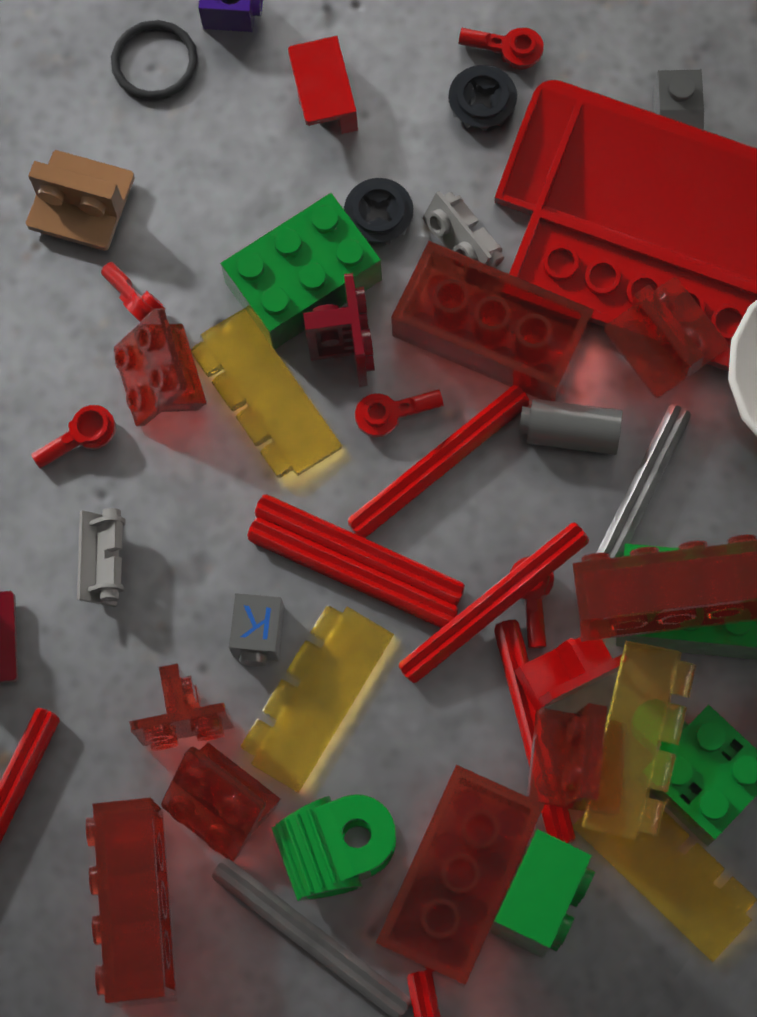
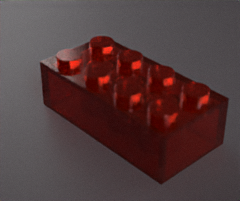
M428 241L391 316L392 336L510 387L517 385L525 393L538 399L556 402L590 330L594 310Z
M751 534L738 535L729 538L727 544L708 546L706 541H690L680 544L678 546L679 550L659 552L657 547H641L630 551V556L611 558L609 553H592L583 556L581 562L572 563L581 642L757 621V537Z
M456 765L377 938V947L465 988L545 804Z
M151 797L93 803V817L86 818V838L89 847L95 846L96 865L89 867V886L91 895H98L99 915L92 916L93 941L95 945H101L103 962L102 965H96L95 967L97 994L105 995V1003L117 1007L177 1001L163 810Z

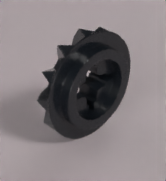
M490 65L469 67L460 72L450 85L448 103L454 118L458 117L464 122L466 128L470 126L480 127L485 132L491 126L499 125L502 127L504 121L514 113L517 102L515 84L507 73L497 67ZM474 88L483 96L492 95L490 97L491 109L488 106L485 107L483 103L473 104L475 102Z
M372 178L359 183L350 191L344 204L345 212L370 245L375 242H385L389 245L393 239L400 235L404 236L408 226L413 221V202L409 193L402 185L387 178ZM368 204L378 209L389 204L386 209L389 221L377 217L374 221L371 220L369 222L371 209Z

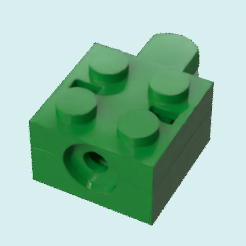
M661 700L647 701L639 707L632 719L631 730L634 737L656 759L642 773L638 781L708 847L757 796V749L709 704L690 724L681 718L667 703ZM680 795L689 803V805L680 797Z

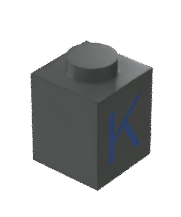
M235 593L229 649L233 657L240 658L239 663L263 667L267 666V660L279 661L285 611L282 597Z

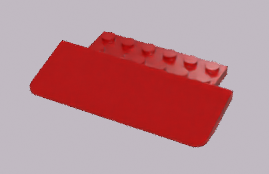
M548 80L541 83L531 97L494 197L497 204L531 215L505 282L504 291L729 372L731 339L748 307L757 300V148L560 80Z

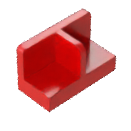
M338 36L289 46L288 54L296 83L299 104L302 107L306 125L311 126L338 120L341 134L358 131L357 111Z
M594 629L576 639L570 638L564 641L554 650L519 666L514 672L532 706L538 712L612 675L631 660L626 652L612 658L597 629Z

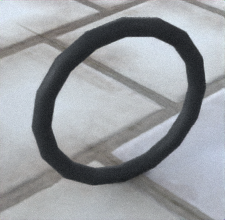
M162 20L140 22L127 29L115 42L111 54L112 73L120 87L135 97L148 100L168 98L181 91L193 78L198 63L196 46L189 34L176 24ZM162 29L170 31L181 38L188 49L189 63L185 74L177 83L166 89L148 91L136 88L125 79L120 70L119 58L123 46L132 36L144 30Z

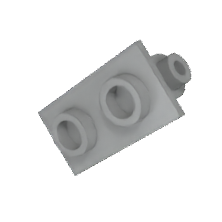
M440 191L435 193L422 219L426 222L432 234L438 237L453 256L456 264L475 283L487 265L490 269H493L504 260L501 254L502 247L496 243L484 227L474 232L470 230V228L476 226L479 220L464 203L461 196H454L452 192L444 196Z
M103 509V515L80 511L77 600L113 607L117 606L119 593L124 591V586L121 584L122 557H119V549H122V531L125 525V518L121 517L120 509Z

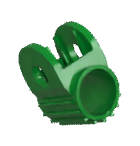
M353 794L333 801L330 796L320 798L301 807L275 824L276 826L271 827L297 901L332 897L361 889L363 887L362 880L375 876L386 868L396 848V829L390 812L381 802L366 795ZM355 827H362L371 834L369 842L360 848L351 847L344 841L347 832Z

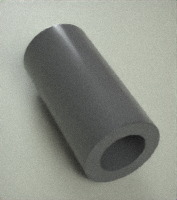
M532 399L531 407L522 406L519 433L528 434V444L617 455L623 410Z

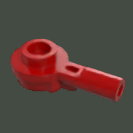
M462 27L459 35L458 44L501 54L503 62H507L510 66L519 70L533 67L540 61L544 51V43L541 36L530 28L519 27L503 36Z
M114 262L104 265L101 275L121 294L119 298L124 302L123 305L138 321L151 331L157 324L162 326L167 321L161 315L166 307L149 291H146L141 296L132 287L130 278Z
M440 389L394 401L388 395L381 393L369 394L363 397L357 404L355 421L358 428L364 434L371 437H384L398 427L400 418L444 406Z
M88 405L81 408L74 415L72 421L69 422V431L31 453L33 460L41 469L79 445L87 449H99L106 446L112 440L116 430L113 415L100 405Z
M530 556L524 557V558H521L520 560H518V561L513 565V567H512V569L510 570V572L513 571L516 567H518L522 562H524V561H525L527 558H529ZM551 573L521 598L525 604L528 648L530 649L546 647L543 599L550 594L554 587V573Z

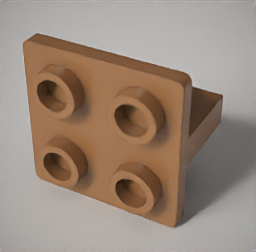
M59 150L53 151L48 164L34 161L28 177L35 190L36 197L26 220L28 229L103 251L108 250L133 185L134 173L131 170Z

